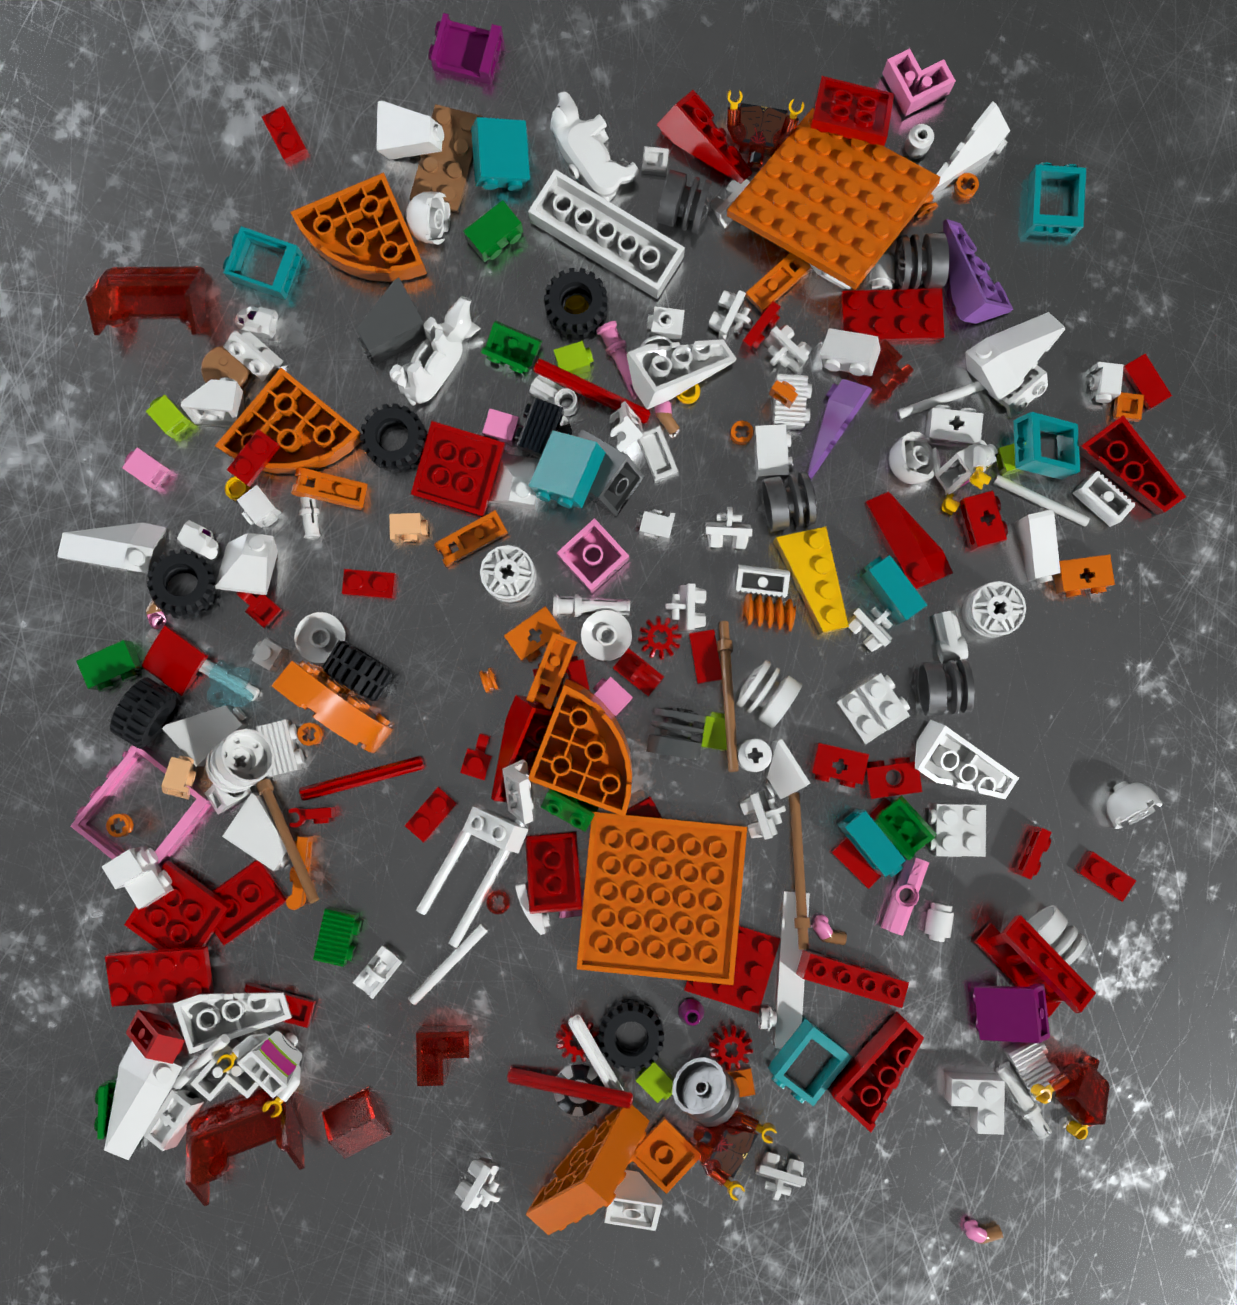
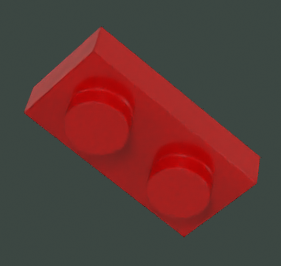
M284 106L262 116L285 163L308 153Z
M774 301L771 302L743 339L740 348L747 353L753 347L755 349L759 348L765 339L764 332L768 327L772 330L781 318L778 315L781 306Z
M257 429L227 468V471L250 487L281 446Z
M344 569L342 594L394 599L396 574Z
M437 787L405 824V827L424 843L455 808L458 802L441 787Z
M1034 827L1015 874L1030 880L1038 874L1041 867L1040 858L1043 852L1049 849L1051 844V838H1049L1052 833L1051 831L1041 827Z
M1092 851L1088 853L1076 872L1120 902L1125 900L1136 882L1135 879Z

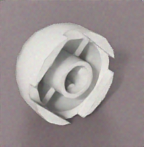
M433 191L422 192L414 196L405 209L404 219L412 236L418 241L439 245L445 240V238L441 237L443 232L449 231L451 220L450 205L444 202L443 197H446L445 194Z
M910 432L899 438L889 452V465L893 474L906 484L918 485L933 478L940 470L941 460L937 448L932 449L927 443L930 439L920 432Z
M1123 781L1113 787L1114 793L1108 797L1106 803L1107 814L1115 829L1123 828L1120 824L1121 822L1128 820L1130 825L1155 812L1154 805L1162 806L1161 800L1151 787L1138 782L1128 784L1127 781Z

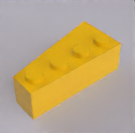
M821 527L776 537L773 543L776 549H778L786 569L790 571L798 593H800L819 635L849 627L827 528Z

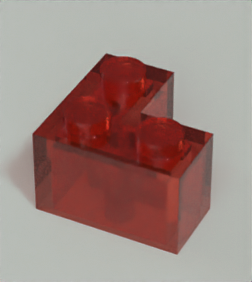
M472 1025L423 1026L416 1032L417 1086H444L447 1080V1059L470 1058L473 1051Z

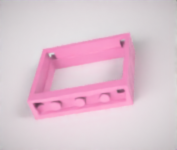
M132 745L128 751L123 753L122 757L124 759L118 766L115 765L109 770L106 775L108 779L102 786H98L91 793L90 802L86 807L83 806L76 812L75 820L70 826L112 860L124 853L125 850L94 827L91 822L143 757L164 774L166 773L169 763L147 746L139 749ZM194 783L192 787H187L190 789V794L196 800L155 851L160 868L168 861L212 805L205 792Z

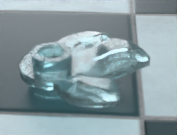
M224 660L217 662L209 674L211 684L207 692L209 703L216 708L225 705L235 707L247 705L254 698V695L245 689L250 678V669L237 667L229 670ZM222 690L224 696L222 699L218 700L216 698V693Z

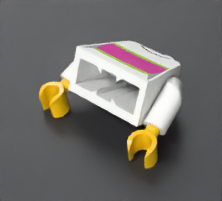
M980 440L956 453L935 474L945 489L944 495H946V498L941 505L942 511L949 515H953L957 511L960 503L953 500V497L957 496L958 489L970 482L980 490H982L983 484H989L991 477L984 473V471L996 462L998 451L994 445H987L985 441Z
M275 1031L270 1036L266 1033H260L246 1037L232 1049L233 1052L230 1055H222L217 1060L216 1065L223 1059L228 1060L230 1065L223 1071L225 1073L233 1067L234 1061L239 1058L240 1060L237 1064L272 1098L277 1095L274 1101H268L263 1106V1112H266L273 1104L275 1112L271 1117H277L281 1114V1104L283 1101L287 1102L300 1084L301 1067L299 1063L302 1059V1053L295 1047L298 1039L292 1033H286L284 1036L279 1031Z

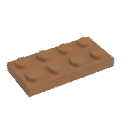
M435 104L431 118L443 127L444 140L442 141V152L421 155L409 197L410 201L414 196L422 192H440L445 194L446 197H443L444 202L449 203L450 212L459 214L473 163L471 127L476 117L483 116Z

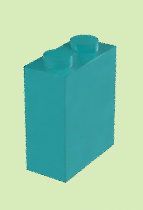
M476 117L471 127L475 186L483 187L486 190L508 188L509 191H520L524 189L530 180L526 120Z
M552 430L528 486L536 493L535 496L542 501L550 502L551 499L566 508H572V506L582 508L606 452L595 441Z
M880 555L864 567L866 572L860 577L884 609L891 611L890 617L896 625L907 621L927 606L926 602L890 555L885 559Z

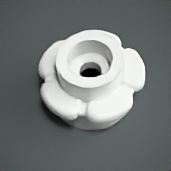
M770 1006L759 1010L758 1028L766 1029V1032H770L772 1027H776L777 1013L772 1011Z

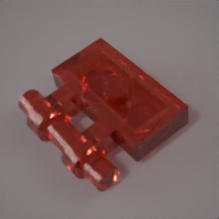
M886 339L880 343L881 351L872 376L848 374V377L853 382L870 388L873 387L877 393L871 398V401L876 406L883 400L887 401L892 396L891 392L899 385H904L908 381V376L914 372L909 364H906L902 369L896 365L903 356ZM889 372L893 378L884 384L880 379Z

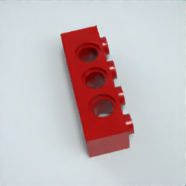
M805 949L802 951L796 972L804 980L899 1008L903 1007L909 982L900 977Z

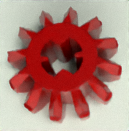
M656 616L655 626L650 619L646 621L650 630L644 627L640 628V632L646 634L647 637H639L638 642L648 643L641 650L645 652L651 648L650 658H653L655 652L658 651L659 659L663 660V651L665 650L670 657L674 655L670 646L679 649L680 644L674 642L673 639H681L682 635L672 633L678 629L677 624L671 628L667 627L670 623V618H666L663 625L661 624L660 616ZM656 632L659 634L665 633L667 637L664 638V641L666 642L664 644L661 642L655 643L653 639L656 636L653 634Z
M592 1021L586 1025L589 1031L594 1026ZM562 1023L560 1027L564 1032L556 1033V1038L562 1040L557 1043V1049L565 1048L562 1053L563 1058L571 1053V1062L576 1061L577 1055H580L582 1062H585L586 1054L581 1045H578L577 1041H572L574 1033L566 1023ZM598 1030L590 1031L593 1038L599 1036ZM594 1039L599 1047L600 1042L597 1039Z
M735 1024L731 1025L728 1032L725 1025H722L721 1030L723 1034L720 1035L714 1031L712 1034L717 1041L711 1040L708 1043L709 1047L714 1048L709 1052L710 1057H717L716 1062L719 1065L725 1062L726 1070H730L731 1063H734L736 1069H740L739 1061L742 1060L744 1063H748L749 1059L745 1054L753 1053V1049L747 1046L752 1042L751 1037H744L746 1034L744 1028L736 1033L737 1028ZM729 1042L732 1045V1042H734L736 1050L732 1052L730 1049L727 1052L725 1045Z

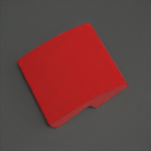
M164 625L150 647L141 667L175 692L184 696L198 677L196 673L209 655L169 625Z

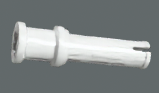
M554 593L553 616L573 614L574 617H578L581 614H593L600 610H613L621 615H630V599L582 598L579 594H575V596H559L558 593Z

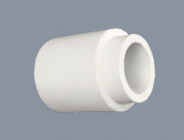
M925 124L915 125L910 130L904 144L906 153L912 158L925 156L934 141L933 130Z
M886 251L869 272V283L872 285V290H891L892 284L895 283L894 256L890 255V252Z
M931 902V908H928L924 931L925 934H929L930 940L945 942V938H951L954 917L952 906Z

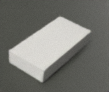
M657 426L644 431L643 435L637 440L654 482L678 474V469L661 427Z

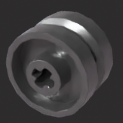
M706 1057L694 1058L680 1068L673 1081L672 1094L675 1103L697 1124L705 1127L719 1126L728 1121L735 1113L739 1104L740 1091L736 1081L715 1060Z

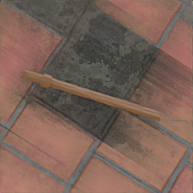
M720 621L718 623L720 640L717 642L718 653L721 654L728 771L737 772L739 771L731 665L733 642L729 636V622Z
M265 777L255 786L259 795L263 796L309 903H315L319 900L318 894L272 792L274 787L271 780Z
M794 792L789 795L797 913L794 923L795 928L798 929L799 950L809 949L808 928H810V917H807L800 792Z

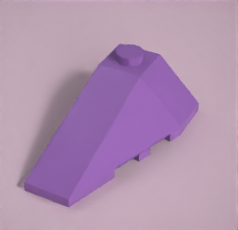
M948 219L944 220L943 230L949 246L950 286L958 318L965 322L977 324L1011 312L1013 308L1003 287L999 282L993 283L987 273L990 267L974 254L977 248L961 223Z
M842 379L839 385L835 383L826 394L829 400L823 411L807 468L810 480L873 389Z

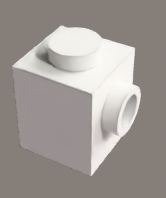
M654 306V314H648L647 330H651V337L660 335L667 337L671 341L681 342L685 310Z
M255 485L237 499L238 503L245 510L242 512V515L250 525L255 523L261 528L263 526L268 527L278 519L277 516L281 513L264 489L258 485Z

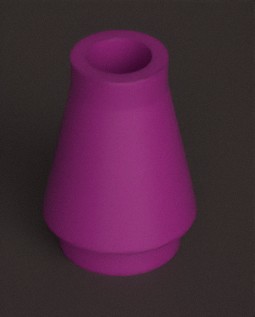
M688 999L681 1003L678 1015L683 1023L695 1026L702 1020L704 1008L699 1001ZM691 1012L696 1013V1017L693 1019L687 1017Z

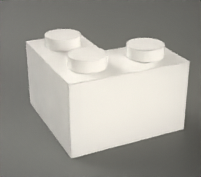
M147 845L128 849L101 866L115 889L125 887L138 909L149 906L174 890L171 886V877L165 870H161L157 863L158 856Z
M235 1038L231 1039L212 1058L191 1083L209 1101L213 1100L228 1083L247 1099L260 1087L237 1064L240 1060L239 1058L234 1061L233 1067L225 1073L223 1071L230 1065L228 1060L223 1059L216 1065L217 1060L222 1055H230L233 1052L232 1049L240 1043Z
M945 1072L944 1098L951 1106L970 1107V1126L977 1134L1004 1135L1005 1081L997 1074Z

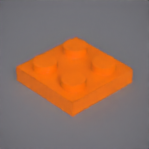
M664 1116L645 1136L643 1141L638 1144L635 1150L637 1154L633 1162L667 1194L703 1155Z

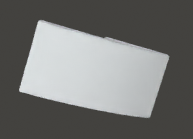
M527 882L516 884L517 896L526 917L540 935L546 934V927L550 926L549 914H530Z

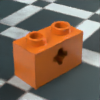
M1110 554L1059 561L1060 573L1054 575L1056 594L1065 593L1066 597L1080 596L1081 591L1090 590L1091 594L1107 592V587L1115 585ZM1080 574L1087 575V580L1080 579Z
M545 606L506 633L504 637L522 662L528 660L530 663L541 655L540 650L548 645L552 633L562 635L564 631ZM534 630L537 633L542 631V634L539 636L541 640L538 643L535 640L529 641L532 637L531 632Z

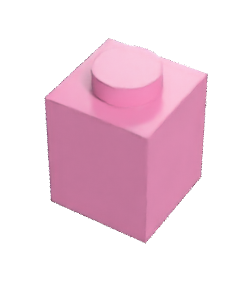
M489 409L482 433L484 437L514 446L516 431L519 426H523L520 425L521 422L518 416Z
M138 447L126 456L125 464L122 467L154 490L170 470Z
M603 677L593 688L596 691L594 695L607 706L615 717L633 699L612 677L608 680Z

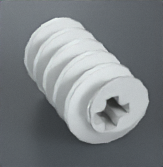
M747 739L737 746L738 765L742 769L750 772H759L769 766L772 752L766 742L760 739ZM752 749L753 752H758V757L754 758V762L753 759L748 758V754L752 753Z

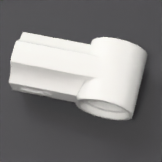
M538 375L532 382L528 392L531 396L557 406H561L560 404L563 399L571 398L573 399L571 406L563 407L564 416L569 417L577 413L579 402L573 390L564 388L541 375Z
M956 610L934 614L933 620L938 638L936 649L939 661L943 664L949 660L967 659L968 647L965 638L961 636Z

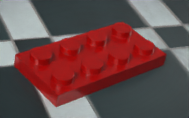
M942 288L842 291L840 294L843 331L878 336L879 342L938 341L944 339Z
M208 946L109 953L105 956L112 1007L173 1003L198 994H214Z

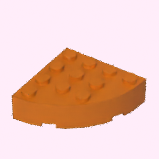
M384 172L290 212L303 236L314 250L331 265L350 275L372 281L392 282L397 278L409 280L427 274Z
M280 368L215 446L235 459L257 429H259L281 446L262 471L274 474H295L297 468L315 471L335 463L350 453L361 442V433L289 373Z
M292 660L271 686L299 708L302 707L305 710L309 708L314 712L312 715L314 719L356 746L360 742L362 744L361 748L375 753L393 731V728L389 726L391 721L381 713L375 715L369 710L371 705L361 697L351 696L349 694L351 689L336 680H331L321 665L318 666L310 662L306 663L303 660L301 662Z
M566 678L528 778L533 783L625 817L631 798L633 769L631 753L624 731L614 714L598 697L585 687Z
M633 1105L629 1109L622 1107L614 1108L605 1116L606 1121L599 1128L594 1126L554 1170L553 1173L556 1177L547 1187L543 1186L525 1215L547 1235L558 1230H564L567 1225L579 1222L582 1217L594 1214L597 1209L603 1206L608 1207L615 1199L616 1194L614 1192L617 1186L624 1180L626 1176L625 1170L628 1164L635 1158L637 1154L635 1150L638 1144L645 1138L647 1134L645 1130L650 1122Z

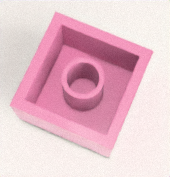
M595 518L557 552L558 558L591 593H594L629 560V555Z

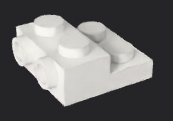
M879 673L836 701V704L864 745L910 716L907 712L910 709L909 704L902 696L899 698L893 691L896 686L888 675L883 677Z
M932 803V809H929L928 820L929 824H932V829L937 834L928 843V848L932 850V855L986 857V805Z

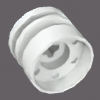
M510 545L496 547L488 552L480 568L481 581L491 596L500 602L509 604L521 602L535 588L537 580L535 566L528 554L519 547ZM511 567V571L514 573L513 577L508 576L507 579H504L505 576L502 571L508 570Z
M997 581L985 584L969 593L964 600L961 611L963 622L968 630L977 637L990 639L1010 634L1018 629L1025 619V598L1019 589L1010 583ZM998 604L1000 606L999 613L995 614L993 611L995 610V605Z
M765 660L762 665L754 669L742 686L736 705L742 707L748 699L752 702L747 708V712L751 713L760 706L762 710L758 720L773 729L787 712L803 684L790 675L786 676L779 683L776 679L780 669L776 667L770 675H767L766 672L771 663Z
M250 729L236 730L209 752L206 759L208 778L217 788L224 792L239 793L246 791L269 775L274 766L275 754L271 743L261 733Z
M1051 905L1042 909L1027 921L1069 965L1081 955L1087 945V939L1083 934L1078 933V929L1075 926L1066 927L1068 919L1056 906Z

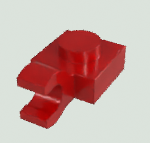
M236 593L249 605L245 612L265 629L283 610L267 595L256 597L252 593Z
M481 733L479 734L475 750L467 748L460 773L481 780L486 779L493 755L486 753L491 736Z
M336 806L309 809L296 807L289 809V813L295 812L299 815V821L289 823L290 827H300L309 819H313L314 824L329 823V818L337 817Z

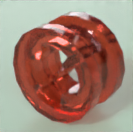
M503 890L493 891L487 898V908L493 914L504 913L510 906L509 895ZM500 895L504 898V908L501 909L499 906L496 909L493 907L494 900L492 898L494 896L498 898Z

